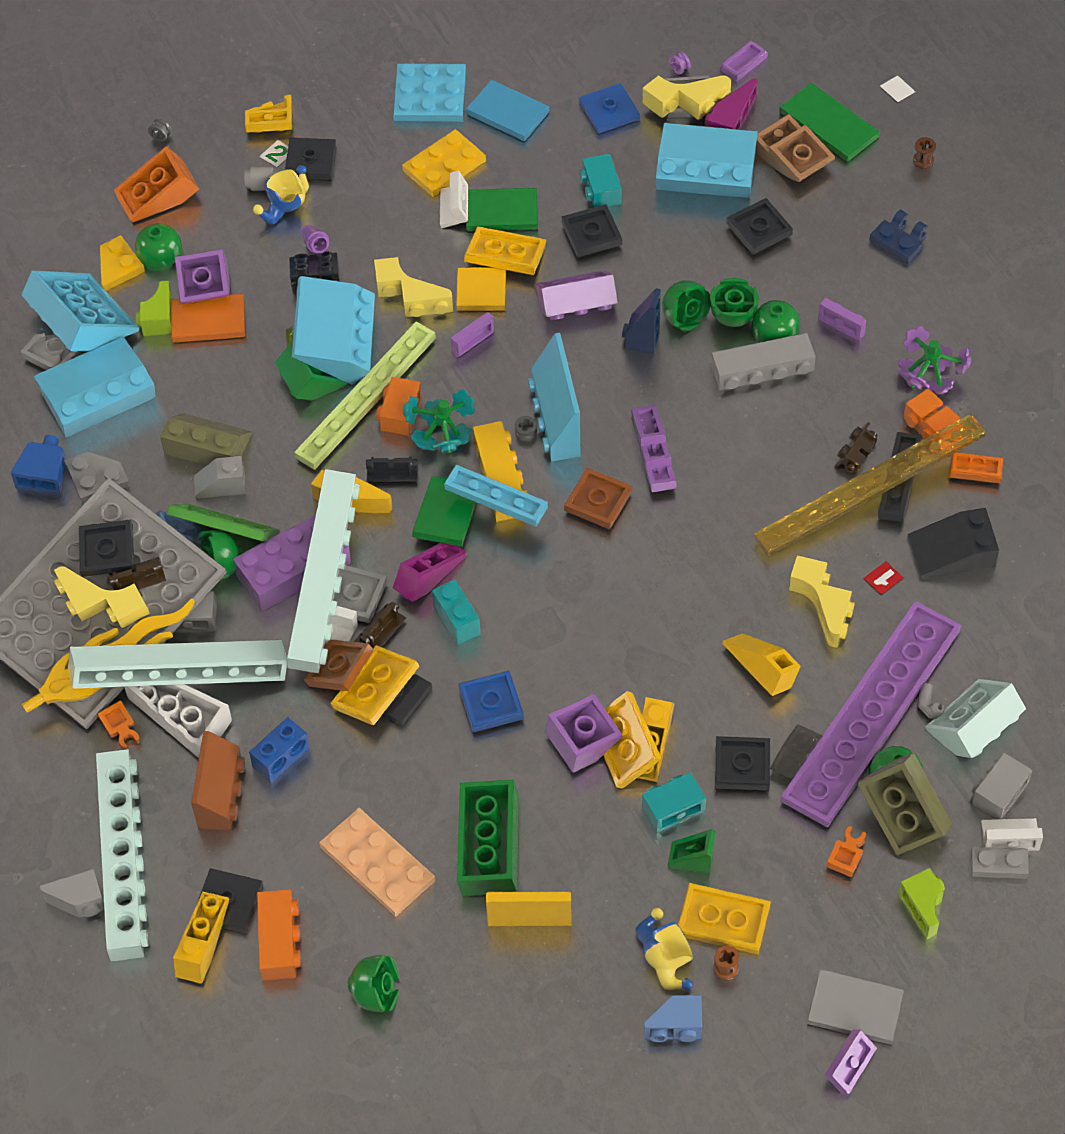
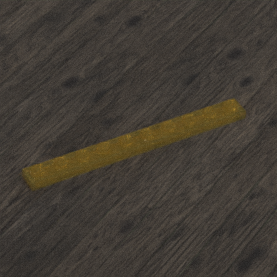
M969 414L754 533L755 540L769 557L985 437V430L972 414Z

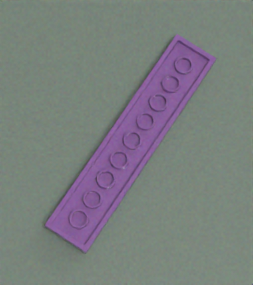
M915 601L781 796V802L828 828L872 763L874 756L880 751L919 693L923 683L927 681L960 632L961 624Z

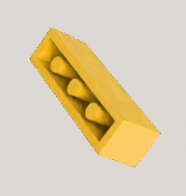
M502 421L474 426L473 441L483 476L522 491L523 477L521 470H516L515 468L518 462L515 450H510L509 447L512 444L509 430H504ZM493 509L496 522L513 518Z

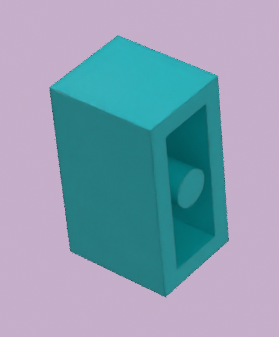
M605 154L582 159L583 169H579L581 183H586V198L588 201H592L593 207L607 204V207L622 204V188L611 155Z
M455 579L432 590L433 607L457 645L481 635L480 619Z
M690 772L684 776L677 775L661 786H653L647 789L642 794V808L658 833L706 810V797Z

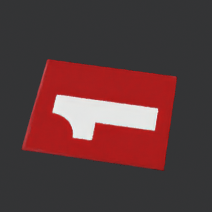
M886 561L864 577L881 595L904 578Z

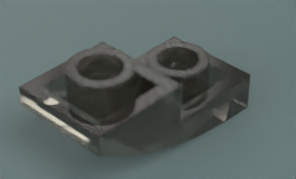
M798 724L784 742L770 769L793 780L822 735Z

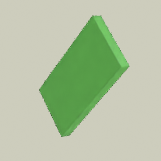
M174 504L169 506L167 515L260 541H267L280 533V530L274 527L191 504Z

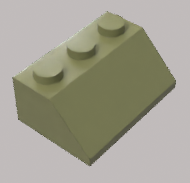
M181 413L169 418L160 439L165 455L207 466L216 458L242 456L252 436V431Z
M914 752L886 764L857 783L896 855L944 836L952 826L949 816Z

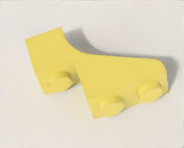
M722 75L687 84H675L657 76L643 87L642 104L661 118L675 111L680 106L699 120L708 112H712L716 103L731 94V79Z
M398 257L374 260L378 297L403 295L405 317L453 312L451 290L407 276L399 265Z
M797 555L790 578L789 590L808 597L814 603L828 645L838 648L840 638L845 639L849 624L845 623L846 617H852L855 606L854 602H850L852 591L828 586L831 574L826 573L827 562Z
M62 566L54 570L58 577L54 582L61 594L66 592L70 599L65 602L72 616L78 614L82 622L106 609L113 623L118 621L121 628H124L150 614L135 584L120 590H104L66 567Z

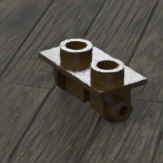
M870 422L866 423L862 428L857 426L849 436V439L852 441L849 445L845 444L837 454L839 460L834 467H838L842 463L849 473L858 471L866 458L859 450L867 455L877 443V433L867 430Z
M159 557L134 564V570L109 573V580L113 590L124 589L132 584H135L137 590L166 581Z
M387 603L354 642L369 643L372 649L376 645L382 647L405 621L406 617L398 613L399 606L396 603Z

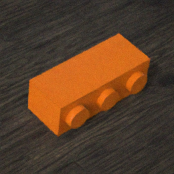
M291 889L257 892L259 966L262 980L296 978V967H301L300 950H295V942L300 941L299 924L294 925V916H299L298 899H293Z

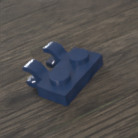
M900 209L894 215L891 222L884 219L870 234L869 240L908 264L922 250L923 243L921 241L927 235L924 230L928 226L919 221L914 226L910 235L901 229L908 222L904 220L908 213Z

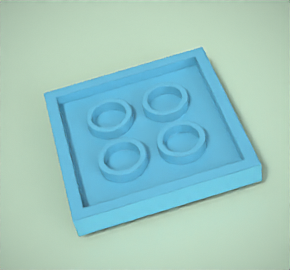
M397 64L394 121L463 122L466 64Z

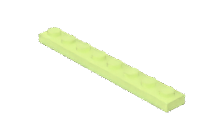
M415 322L294 452L295 458L315 470L382 398L384 388L389 386L391 377L400 378L436 339V333Z

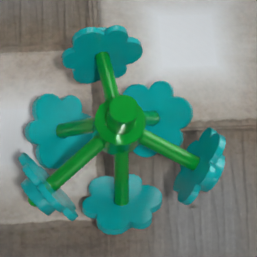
M461 389L453 394L454 401L450 407L448 401L435 399L433 402L426 401L424 409L417 408L418 398L409 397V401L404 404L403 408L406 421L413 425L416 416L420 413L421 418L427 420V424L430 426L427 431L414 430L411 439L419 448L431 451L437 449L441 450L442 453H451L456 451V447L466 444L470 440L469 435L472 430L464 423L455 426L450 418L451 412L454 410L460 412L462 417L474 414V399L468 395L465 389ZM437 425L442 426L444 442L437 444V440L432 438L431 435Z

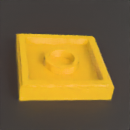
M494 267L458 268L457 311H505L506 270Z

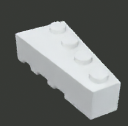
M185 684L124 686L129 700L198 758L203 731H210L221 737L232 721L227 704Z

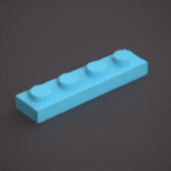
M458 465L455 466L444 483L445 490L535 527L548 508L547 501Z

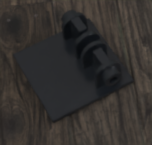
M325 251L315 255L301 253L294 257H289L292 288L296 287L297 289L300 276L317 277L318 279L322 276V279L339 282L337 252Z

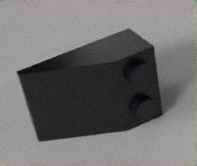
M986 508L961 511L908 533V541L920 579L996 567L999 548Z

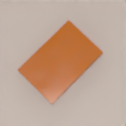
M232 294L226 297L181 304L180 299H171L172 342L246 337L244 294Z

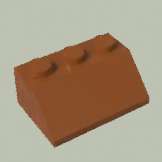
M203 731L191 804L198 829L230 831L232 821L237 819L238 806L235 804V799L241 795L239 774L244 773L245 757L241 756L238 745L210 731Z

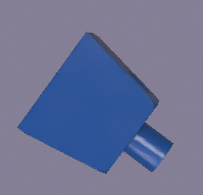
M46 435L43 443H27L11 471L15 488L62 494L66 468L64 460L66 458L63 448L58 446L59 439L57 437Z

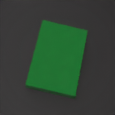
M537 188L469 189L467 231H475L477 227L493 230L538 229Z
M431 476L412 531V537L463 546L477 502L445 490L444 483L447 480L446 478Z

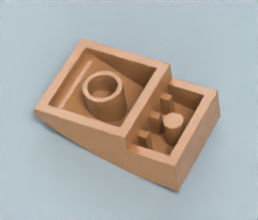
M790 114L757 134L755 152L774 169L797 182L802 181L835 160V156L806 125L801 127Z

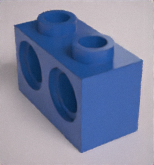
M287 717L249 751L252 767L272 783L309 749L307 732Z

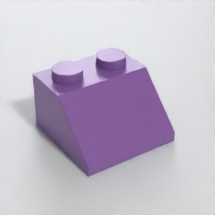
M223 249L175 257L181 304L229 296L230 278L227 258Z
M595 694L549 714L545 733L573 773L595 763L622 738V733Z

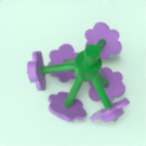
M917 326L916 329L911 328L906 332V339L903 341V345L907 347L909 352H915L918 348H923L924 355L915 363L910 358L906 360L900 359L898 361L900 375L905 378L907 384L912 389L926 390L928 388L937 395L946 393L949 389L953 388L952 384L954 381L951 378H941L940 372H943L946 366L949 367L952 365V362H955V373L963 375L971 364L969 348L961 349L959 356L953 357L952 349L943 347L936 340L930 341L927 346L925 340L928 339L929 332L924 330L922 326ZM928 367H934L936 380L926 383L922 376Z

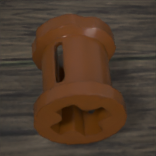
M922 137L915 143V150L917 152L914 154L913 162L918 168L925 169L931 167L934 163L933 153L936 150V142L931 138Z

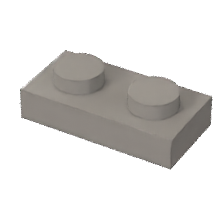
M972 847V877L1028 879V849Z

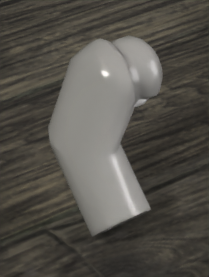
M923 683L919 691L918 707L928 718L937 719L938 716L944 713V706L932 700L933 685Z

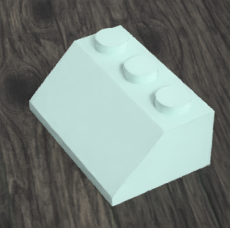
M978 679L945 708L941 716H938L937 719H933L926 725L925 729L954 755L973 758L978 756L990 741L997 739L1002 730L1017 721L1019 715L1026 708L1012 683Z

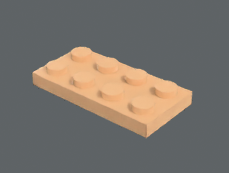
M360 808L354 811L319 842L320 848L395 917L435 882V876Z

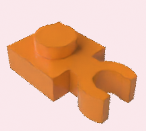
M121 700L97 714L111 738L119 735V743L123 750L128 749L125 743L127 738L131 737L137 744L140 743L138 733L129 729L135 723Z
M848 826L845 830V842L837 839L826 864V867L849 877L853 876L862 857L863 850L859 847L864 844L866 832L864 831L859 838L851 837L852 826Z

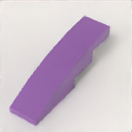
M656 405L631 409L651 492L676 489V478L671 466V456Z

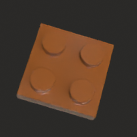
M586 468L564 504V511L610 529L631 495L632 486Z
M330 639L324 649H328L326 664L320 665L319 673L309 672L304 681L309 687L349 691L372 654L373 649L369 643Z

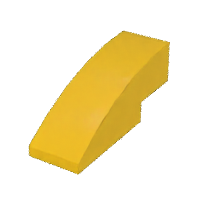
M321 470L311 483L313 498L318 501L325 473L324 470ZM356 477V484L360 485L358 500L353 499L351 507H355V512L390 513L393 510L390 494Z

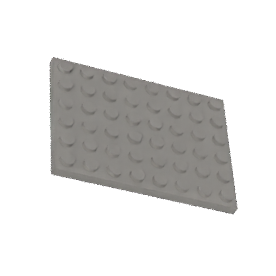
M108 478L0 596V660L39 691L55 664L64 655L70 653V647H83L95 636L117 628L119 634L100 646L111 644L128 633L140 620L151 616L175 613L192 598L195 600V603L189 612L190 614L227 573L226 569ZM131 519L133 524L134 564L159 557L166 581L138 590L150 614L124 628H121L118 621L114 623L111 621L106 609L82 622L78 614L72 616L65 602L70 599L66 592L63 594L59 592L54 580L58 579L54 570L63 566L81 576L79 526ZM109 574L83 577L104 590L113 591ZM188 615L178 623L149 633L137 645L145 644L158 633H173ZM103 687L86 699L73 702H54V704L87 730L98 718L97 714L105 710L124 687Z

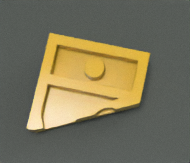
M291 95L284 96V101L273 105L272 101L260 107L246 110V133L292 130Z
M121 235L100 245L101 284L106 291L145 272L144 265Z

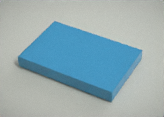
M492 79L466 108L467 115L524 142L550 112L549 106Z

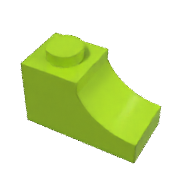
M159 281L158 290L153 297L145 302H140V312H136V323L138 327H142L143 336L172 334V293L169 281Z
M930 868L901 881L898 892L926 939L937 935L939 921L935 914V907L942 902L945 890L941 878L938 875L935 876Z

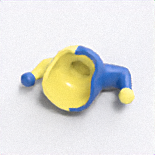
M300 165L296 169L299 177L293 170L279 171L270 176L264 184L270 200V206L267 211H264L261 205H255L253 207L254 214L259 215L267 224L272 225L277 223L285 212L298 209L303 204L306 192L309 189L305 174L307 168L304 165Z
M654 908L651 915L636 927V936L643 944L645 959L656 970L658 980L665 990L683 988L685 991H689L693 987L692 980L685 978L682 981L676 979L674 975L677 968L693 959L690 945L676 922L668 923L660 928H652L654 922L663 917V911L660 908Z

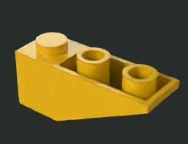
M743 633L723 640L722 644L771 696L791 689L801 666L784 648Z
M646 697L642 715L663 760L675 704ZM662 760L640 775L638 779L657 782Z
M202 892L173 957L175 977L200 984L203 983L213 959L229 903L228 897Z

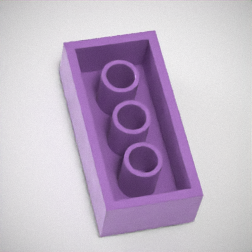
M316 515L233 559L236 566V576L262 612L301 591ZM344 545L342 553L346 554L345 565L351 564L349 546Z

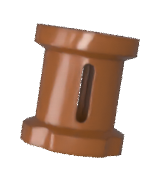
M724 945L716 950L713 971L722 980H731L738 973L740 955L734 947Z

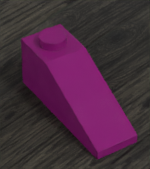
M751 79L716 103L712 113H707L705 126L740 130L757 96L758 79Z
M439 543L402 562L393 589L402 594L404 598L413 602L428 594L466 557L467 553L456 545Z

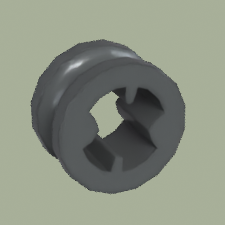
M155 119L148 128L150 136L159 142H164L172 132L170 125L161 119Z
M530 416L518 418L515 422L516 437L522 441L534 439L537 435L536 420ZM524 426H529L528 431H523Z

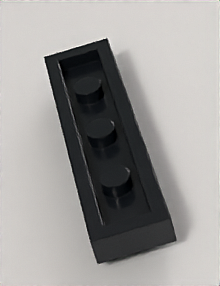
M897 432L878 510V519L904 522L922 445V435Z

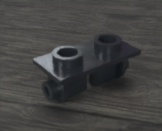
M412 456L394 459L374 457L366 459L367 482L417 481L418 459H412Z

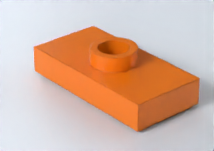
M952 452L950 478L1001 484L1003 458Z

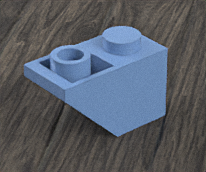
M701 995L672 996L644 1022V1039H650L654 1042H664L667 1039L692 1042L696 1039H702Z

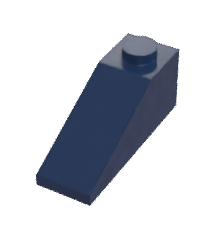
M656 288L631 314L629 324H624L622 338H625V348L654 354L660 335L661 289Z

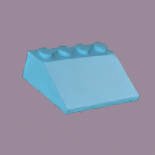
M664 123L656 171V190L750 198L758 131Z
M31 271L22 296L29 303V306L53 330V333L60 338L68 350L73 352L91 351L118 338L138 332L139 327L90 273Z
M300 276L297 286L292 357L351 385L362 379L370 372L375 294L352 283Z
M555 333L532 366V378H528L530 393H535L536 397L533 398L534 411L540 414V418H537L539 432H544L545 437L542 438L543 449L545 453L549 452L551 462L581 457L580 410L560 333Z
M124 337L33 376L65 438L156 398L152 379Z

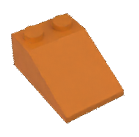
M166 146L116 187L114 192L132 222H136L182 204L197 192L199 187L182 158Z

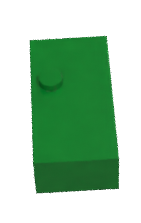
M514 779L460 783L457 884L462 896L486 895L488 892H517L519 793Z

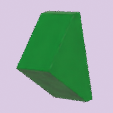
M710 829L672 841L668 866L674 869L710 874L715 831Z

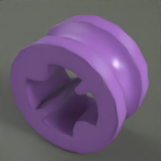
M682 51L677 52L676 56L672 55L669 58L673 71L678 75L683 74L684 70L688 71L691 68L689 58Z

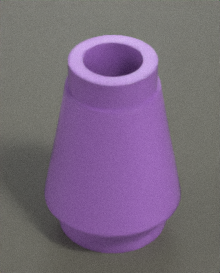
M305 225L301 230V234L309 251L312 253L325 252L329 246L328 235L312 225Z

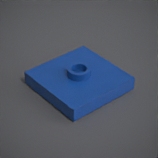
M622 83L579 97L580 105L598 134L640 120V113Z
M510 671L458 684L472 732L524 719V713Z

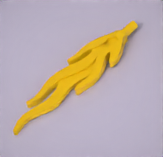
M191 598L175 613L151 616L140 620L123 637L104 646L137 645L149 633L180 622L189 614L195 600ZM117 628L99 634L90 639L84 646H100L102 643L116 637L119 631ZM172 632L158 633L145 644H160L162 641L173 638ZM67 653L52 668L46 682L39 689L40 693L22 703V706L28 713L44 702L48 705L54 702H73L86 699L103 687L72 688L67 668L70 653Z

